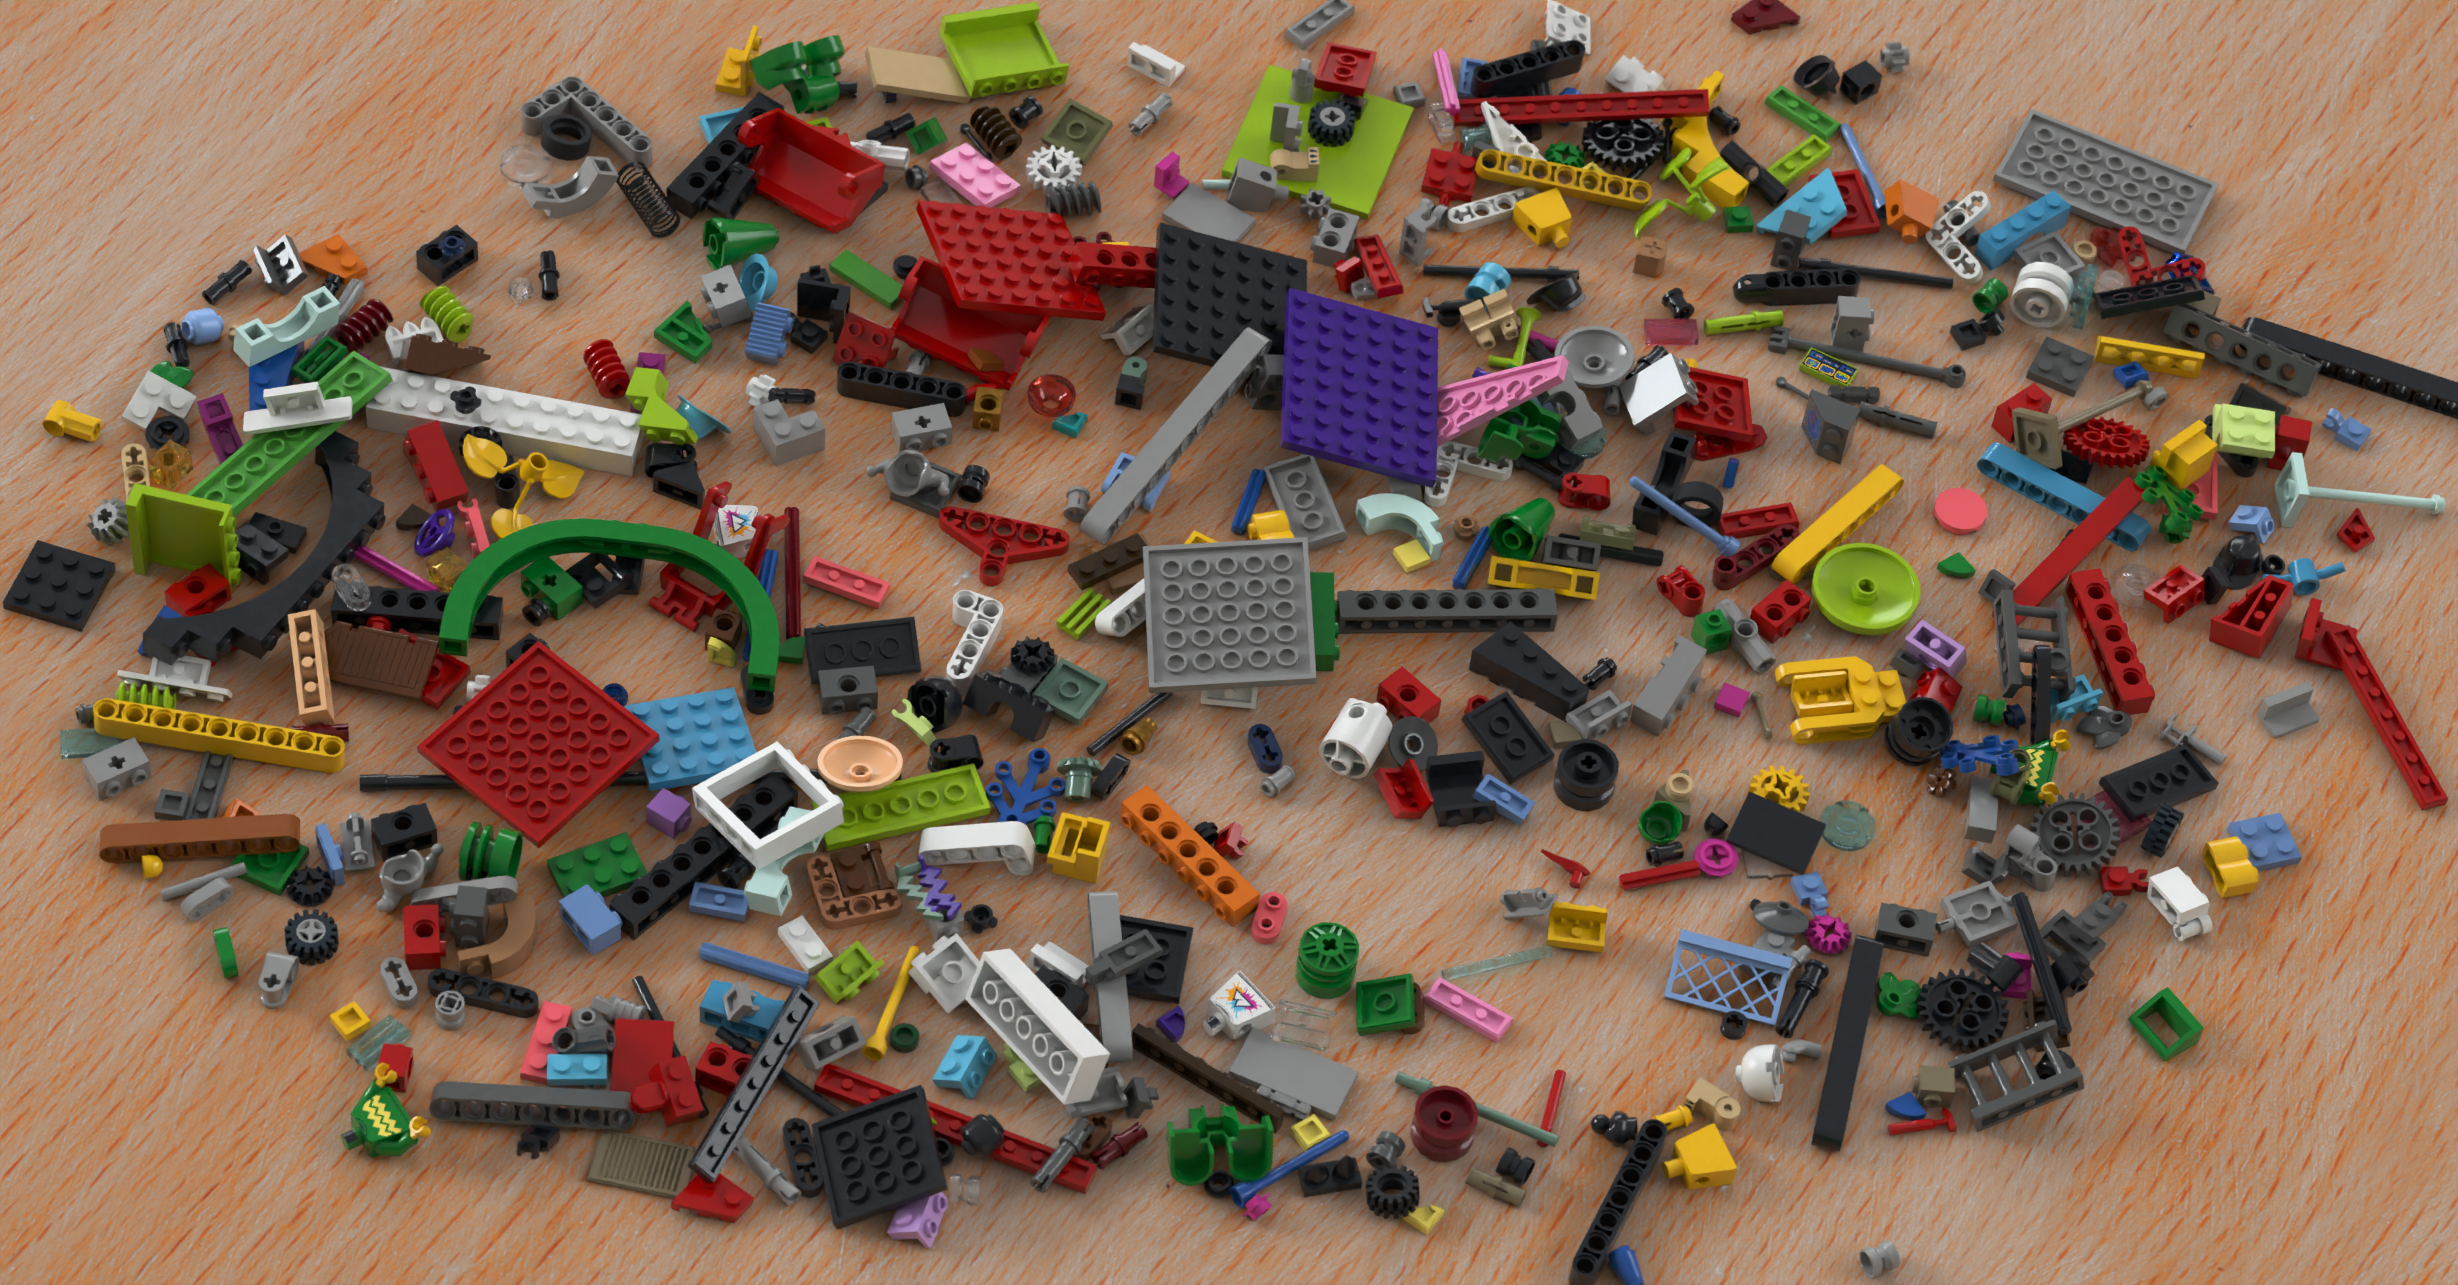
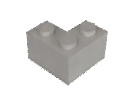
M778 399L753 407V429L775 466L825 449V427L814 410L789 418Z

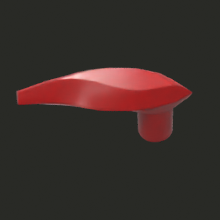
M1544 849L1541 850L1546 857L1572 874L1569 885L1573 888H1580L1583 877L1591 874L1585 866L1574 860L1561 857Z

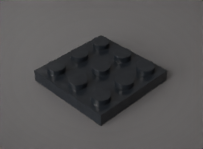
M37 540L3 600V608L82 632L116 570L115 563Z
M1120 915L1122 941L1147 929L1163 949L1162 956L1126 974L1128 996L1179 1004L1193 927Z

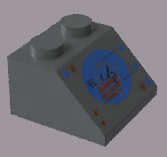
M1811 389L1801 427L1816 455L1841 464L1852 443L1861 409Z

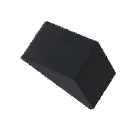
M692 461L654 472L653 492L694 508L702 509L705 500V489Z

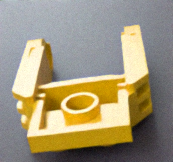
M1856 656L1788 662L1778 666L1774 671L1777 685L1780 687H1792V680L1795 675L1845 671L1847 674L1846 688L1853 702L1852 713L1804 717L1795 720L1790 725L1794 743L1806 745L1871 738L1881 723L1889 722L1900 708L1907 703L1897 670L1874 672L1872 665Z

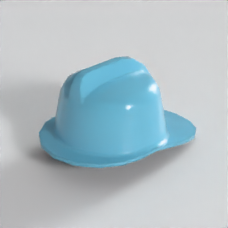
M761 254L751 255L745 261L739 279V285L746 298L750 312L756 309L758 302H765L774 294L778 284L776 271L769 266L767 259Z
M678 395L681 403L676 412L687 420L689 427L695 431L698 439L703 438L715 428L725 433H731V430L722 422L696 408L684 397Z

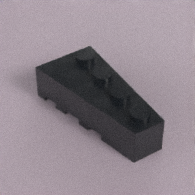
M1509 622L1472 650L1469 665L1470 671L1475 674L1480 672L1488 676L1489 681L1497 686L1502 684L1512 689L1514 695L1521 699L1525 697L1534 701L1536 707L1564 722H1567L1565 720L1567 713L1582 706L1587 701L1589 688L1512 622Z

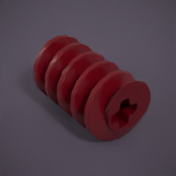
M371 299L366 305L361 306L359 311H355L351 317H347L343 323L337 325L335 331L336 338L339 343L347 347L349 354L353 351L358 352L357 348H365V342L371 343L373 336L379 337L381 331L387 330V322H393V316L381 301Z

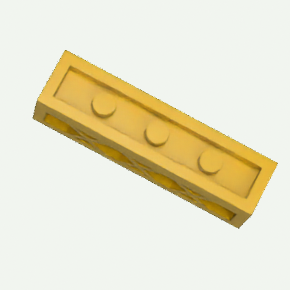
M2098 336L2095 349V362L2123 366L2137 361L2146 371L2198 379L2205 353L2104 336Z

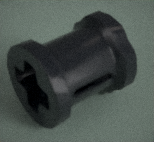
M1028 96L1019 107H1014L1009 111V117L1016 127L1024 129L1032 118L1038 117L1043 113V108L1036 98Z
M1674 288L1662 297V304L1673 313L1672 317L1675 322H1684L1693 315L1695 309L1692 304L1687 303L1684 299L1683 291L1680 288Z

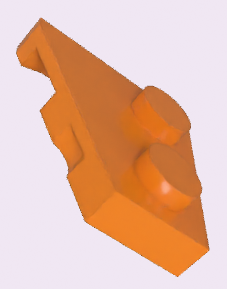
M339 234L299 253L303 264L316 268V273L325 277L330 273L339 275L343 285L349 284L354 278L359 279L368 274L367 266Z

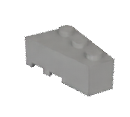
M1679 634L1674 640L1675 645L1671 657L1664 656L1661 661L1663 667L1655 678L1651 676L1632 709L1630 721L1656 736H1659L1664 728L1669 729L1672 726L1677 711L1685 709L1690 699L1689 695L1692 692L1696 693L1703 682L1700 676L1707 650Z

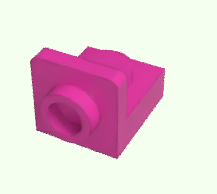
M1172 151L1156 165L1154 187L1174 199L1189 186V181L1179 175L1180 156Z
M2018 952L2006 953L2024 971L2007 991L2002 993L2001 997L2027 999V990H2031V967L2033 964L2030 955Z

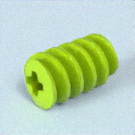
M440 286L422 297L419 303L420 307L438 325V328L448 337L449 341L459 343L470 335L474 317L468 313L466 307L462 306L461 301L457 300L455 294L451 293L449 287Z
M121 681L116 691L115 700L176 710L177 695L176 693L171 695L170 688L167 686L163 694H160L158 685L154 686L151 693L148 692L147 684H143L141 690L137 691L135 682H132L129 690H127L125 682Z

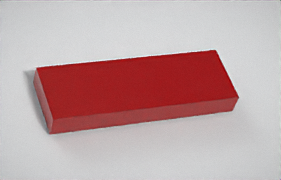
M1790 502L1723 513L1716 527L1720 535L1733 536L1735 539L1767 534L1783 524H1790L1798 529L1800 522Z

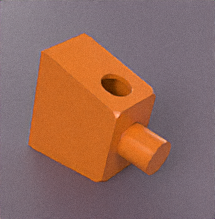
M1902 179L1884 191L1887 223L1889 227L1902 233L1903 243L1914 244L1917 242V239L1932 229L1939 198Z

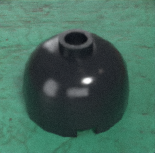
M933 675L923 678L908 690L907 700L914 707V714L917 718L921 715L924 716L933 725L932 733H937L952 726L962 713L963 702L959 689L946 677Z

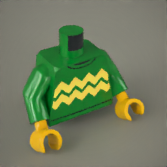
M2061 729L2055 732L2053 740L2048 739L2038 744L2018 747L2027 751L2031 758V773L2018 800L2020 805L2032 804L2039 807L2040 805L2044 806L2045 802L2049 805L2055 802L2056 798L2054 795H2058L2059 790L2056 784L2051 781L2058 756L2056 748L2060 751L2069 750L2070 743L2068 740L2070 735L2066 730ZM2018 762L2019 768L2025 766V764ZM1991 764L1990 773H1997L1996 765Z
M386 1063L377 1065L375 1068L377 1080L374 1079L353 1108L351 1112L353 1129L341 1134L342 1142L348 1151L363 1144L371 1157L380 1155L399 1157L413 1145L417 1144L419 1136L427 1138L431 1134V1129L423 1126L427 1123V1120L421 1116L414 1117L411 1120L390 1086L385 1087V1083H393L397 1078V1074L393 1070H390L385 1076V1072L389 1069V1065Z

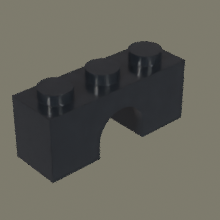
M992 670L974 675L963 705L984 716H989L997 713L1002 702L1007 703L1012 708L1014 714L1010 730L1032 742L1044 738L1056 711V708L1048 705L1049 701L1047 699L1026 693V689L1016 683L1009 684L1001 679L1002 676Z

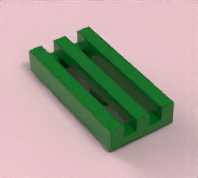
M326 335L291 368L292 376H299L302 382H318L348 353L347 347ZM329 345H331V347L328 350L321 354ZM315 360V362L306 371H303Z

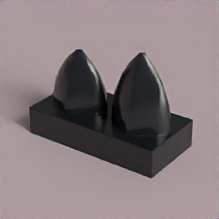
M1346 1155L1340 1160L1298 1167L1297 1173L1304 1198L1362 1188V1178L1355 1157L1352 1158Z

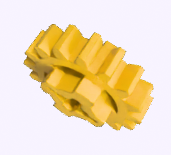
M1770 765L1768 772L1760 769L1758 776H1753L1749 787L1750 792L1799 813L1800 811H1805L1810 797V793L1807 792L1809 784L1802 783L1804 776H1794L1795 769L1793 768L1786 772L1783 765L1780 766L1779 770H1775L1773 765Z

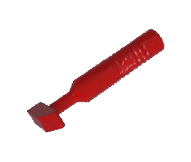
M1942 1107L1941 1114L1943 1119L1933 1120L1928 1118L1888 1124V1132L1892 1136L1932 1130L1935 1126L1946 1125L1950 1133L1956 1132L1957 1126L1951 1111Z

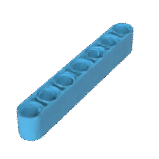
M1998 442L1991 443L1977 462L1979 471L1985 476L2078 525L2105 499L2099 494ZM2132 512L2106 539L2126 550L2136 551L2151 531V526L2147 520Z

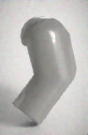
M1802 1039L1788 1042L1781 1048L1783 1050L1782 1058L1784 1061L1792 1063L1796 1060L1797 1054L1818 1059L1822 1045Z

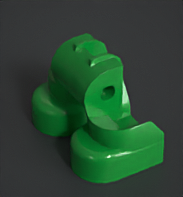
M833 35L813 41L805 46L802 41H797L776 47L750 60L756 82L766 90H770L783 84L791 94L796 113L810 114L815 111H826L837 102L839 98V85L835 77L841 74V66L838 60L844 56L845 50L840 36ZM804 64L807 66L808 76L805 75L801 67Z
M1509 364L1508 367L1506 368V370H1507V369H1511V368H1515V367H1518V366H1515V365H1513V364ZM1530 399L1489 421L1481 437L1477 457L1494 463L1499 462L1502 457L1517 460L1521 454L1532 458L1546 457L1556 446L1558 439L1556 434L1560 430L1561 415L1539 407L1537 403ZM1511 417H1514L1517 420H1519L1522 423V425H1515L1514 423L1511 424L1509 420Z
M1221 1104L1219 1117L1206 1118L1203 1105L1200 1108L1188 1109L1187 1129H1173L1172 1122H1167L1166 1142L1168 1145V1163L1171 1176L1182 1185L1194 1186L1203 1183L1213 1172V1147L1226 1146L1229 1169L1236 1179L1243 1182H1253L1262 1179L1269 1173L1273 1163L1274 1130L1270 1116H1263L1261 1124L1241 1125L1235 1106L1225 1107L1224 1104Z

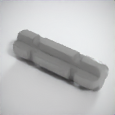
M1263 1085L1256 1092L1263 1098L1276 1102L1284 1109V1113L1287 1115L1295 1114L1294 1117L1299 1120H1304L1310 1115L1311 1106L1304 1102L1299 1104L1297 1099L1278 1091L1273 1093L1272 1089Z

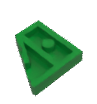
M688 301L654 330L655 339L695 364L712 349V340L708 333L703 330V324L699 318L695 317L692 305Z

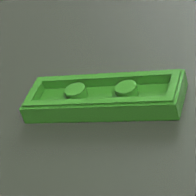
M1782 85L1765 99V105L1809 134H1815L1825 143L1840 130L1841 124Z
M847 249L829 264L831 272L885 307L892 309L901 300L898 298V295L903 285Z

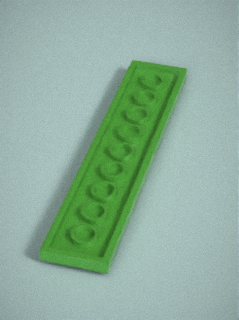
M353 351L322 377L318 384L324 400L350 396L353 401L352 415H354L391 383L393 379L389 372ZM346 421L258 433L186 495L232 505L233 517H236Z

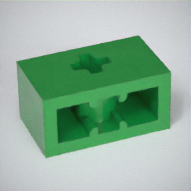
M550 557L537 560L520 571V588L524 595L528 598L542 601L548 607L550 615L557 621L583 604L582 586Z

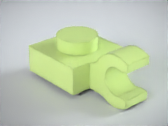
M903 699L902 702L907 710L904 713H898L893 709L891 711L897 721L904 723L911 732L929 747L936 740L931 731L933 725L922 715L917 718L914 715L915 710L910 701Z
M1005 1043L1004 1047L1007 1050L1003 1051V1055L1012 1064L1009 1066L1008 1073L1026 1093L1041 1084L1042 1080Z

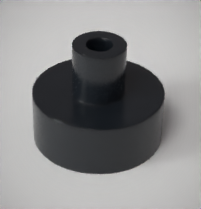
M1997 308L1985 314L1977 323L1983 332L1992 330L1994 335L1998 336L2004 331L2000 324L2004 321L2005 317L2000 309Z

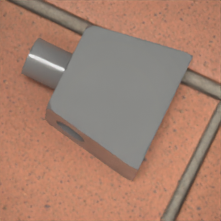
M1238 158L1227 187L1226 202L1239 210L1266 212L1272 199L1282 202L1287 201L1289 187L1276 184L1277 171L1275 169Z

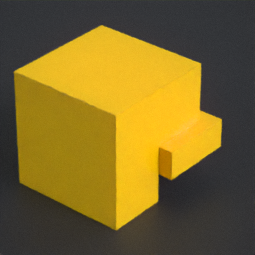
M2199 419L2163 444L2161 452L2159 450L2154 451L2149 465L2162 467L2167 472L2168 480L2178 489L2182 490L2209 472L2218 444L2205 434L2207 425Z
M1062 812L1047 855V863L1053 864L1052 873L1096 884L1108 849L1111 822Z

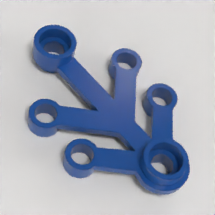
M1990 735L1983 738V743L1967 745L1961 743L1960 740H1951L1940 751L1942 768L1945 769L1954 768L1959 765L1961 773L1973 772L1976 770L1975 761L1977 760L1996 765L1997 774L2001 776L2012 775L2019 771L2018 759L2014 757L2013 753H2009L2013 749H2018V743L2015 739L2005 740L2000 743L1998 735Z
M1036 748L1029 753L1027 763L1029 769L1021 788H1019L1012 776V765L1009 762L1001 761L996 764L995 776L1002 781L1014 801L1013 807L1010 810L1002 798L1003 787L995 782L987 785L986 797L994 804L1000 815L998 822L1018 821L1026 825L1036 821L1039 816H1049L1051 818L1055 816L1056 803L1047 798L1062 796L1065 792V781L1062 778L1055 777L1049 781L1048 786L1032 791L1039 774L1046 772L1050 767V755L1045 749ZM1005 769L1007 772H1000L999 770ZM1058 785L1061 788L1055 789L1053 786ZM991 791H997L999 793L992 794ZM1041 801L1039 808L1023 813L1026 806ZM1045 807H1050V808H1052V809H1051V810H1045L1044 808H1045Z

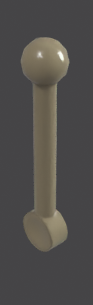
M1755 691L1751 694V699L1756 703L1764 728L1765 739H1771L1772 730L1768 726L1760 701L1762 696L1761 693Z

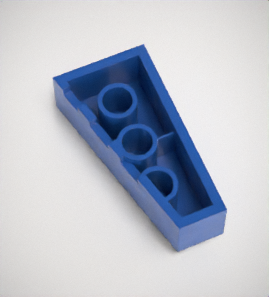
M304 341L249 367L250 411L267 409L263 398L264 389L293 385L294 376H292L291 368L299 362L301 355H303Z

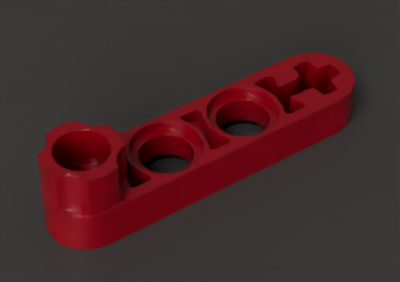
M1783 524L1730 557L1723 555L1717 557L1712 575L1713 585L1719 590H1730L1773 563L1774 559L1785 547L1799 536V530L1793 525ZM1770 547L1774 552L1765 555L1759 549ZM1741 560H1749L1750 562H1752L1753 565L1751 567L1744 568L1741 567L1738 564V562H1740Z

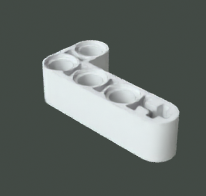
M960 590L953 597L952 618L956 624L967 629L946 669V678L957 686L961 695L968 692L974 675L979 673L1001 631L1003 621V605L999 601L970 590Z
M1018 821L930 827L924 829L921 833L918 855H922L927 865L1004 860L1011 873L1025 876L1033 871L1036 844L1029 828Z

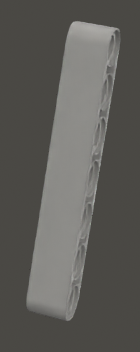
M1117 891L1088 892L1087 905L1092 961L1099 956V952L1122 941ZM1125 974L1115 980L1107 982L1104 979L1102 982L1095 984L1100 1043L1110 1053L1107 1063L1132 1062L1133 1059Z

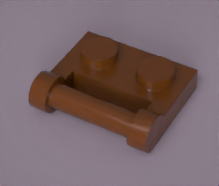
M873 841L867 843L864 847L830 854V860L833 864L843 898L884 889L895 890L893 882L888 879L881 858L882 849L879 842ZM870 859L878 882L876 886L870 885L863 860Z

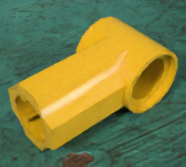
M57 400L42 421V426L49 434L59 437L66 433L92 442L96 441L100 435L102 420L77 412L70 403Z

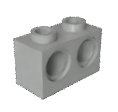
M1329 208L1326 218L1321 217L1317 230L1320 232L1319 235H1314L1311 242L1310 250L1314 251L1312 262L1334 268L1333 264L1343 259L1346 261L1354 242L1353 239L1357 235L1359 216Z

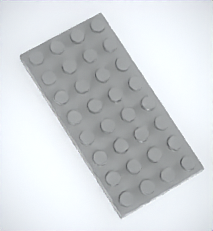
M2030 109L1993 179L1996 183L2036 199H2040L2054 190L2071 205V213L2118 232L2126 226L2136 227L2142 235L2143 242L2181 257L2184 256L2219 185L2216 182Z

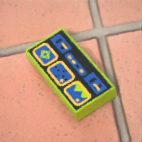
M1812 347L1799 367L1800 371L1830 385L1841 386L1840 388L1850 386L1858 372V368Z

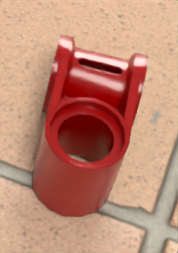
M1568 473L1563 477V489L1560 490L1558 495L1561 505L1567 508H1584L1596 511L1607 509L1610 506V480L1606 476Z
M1680 565L1667 576L1661 575L1657 578L1656 582L1660 593L1682 615L1695 617L1702 612L1705 588L1690 574L1687 568Z

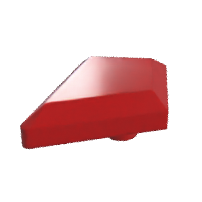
M2359 508L2354 510L2336 535L2354 553L2375 540Z

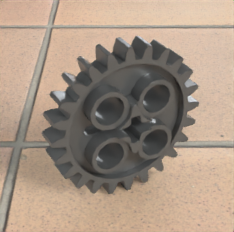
M2070 792L2069 799L2065 800L2059 794L2057 803L2048 804V808L2040 805V814H2033V823H2030V831L2041 837L2039 850L2056 862L2057 873L2064 869L2065 877H2068L2071 871H2075L2077 878H2079L2081 871L2085 870L2090 876L2092 867L2101 871V862L2109 865L2110 856H2116V847L2120 846V828L2117 827L2118 818H2112V809L2105 810L2104 801L2096 805L2095 796H2092L2087 801L2085 800L2084 793H2081L2079 799H2075L2073 793ZM2071 814L2076 816L2079 852L2077 856L2074 855ZM2084 820H2091V821H2093V822L2090 823V824H2086V823H2083L2082 821H2084ZM2059 821V822H2063V823H2065V824H2064V825H2056V824H2054V823ZM2087 844H2092V845H2094L2095 847H2094V848H2087V847H2085V845H2087ZM2058 846H2065V847H2067V849L2060 850V849H2057L2056 847H2058Z

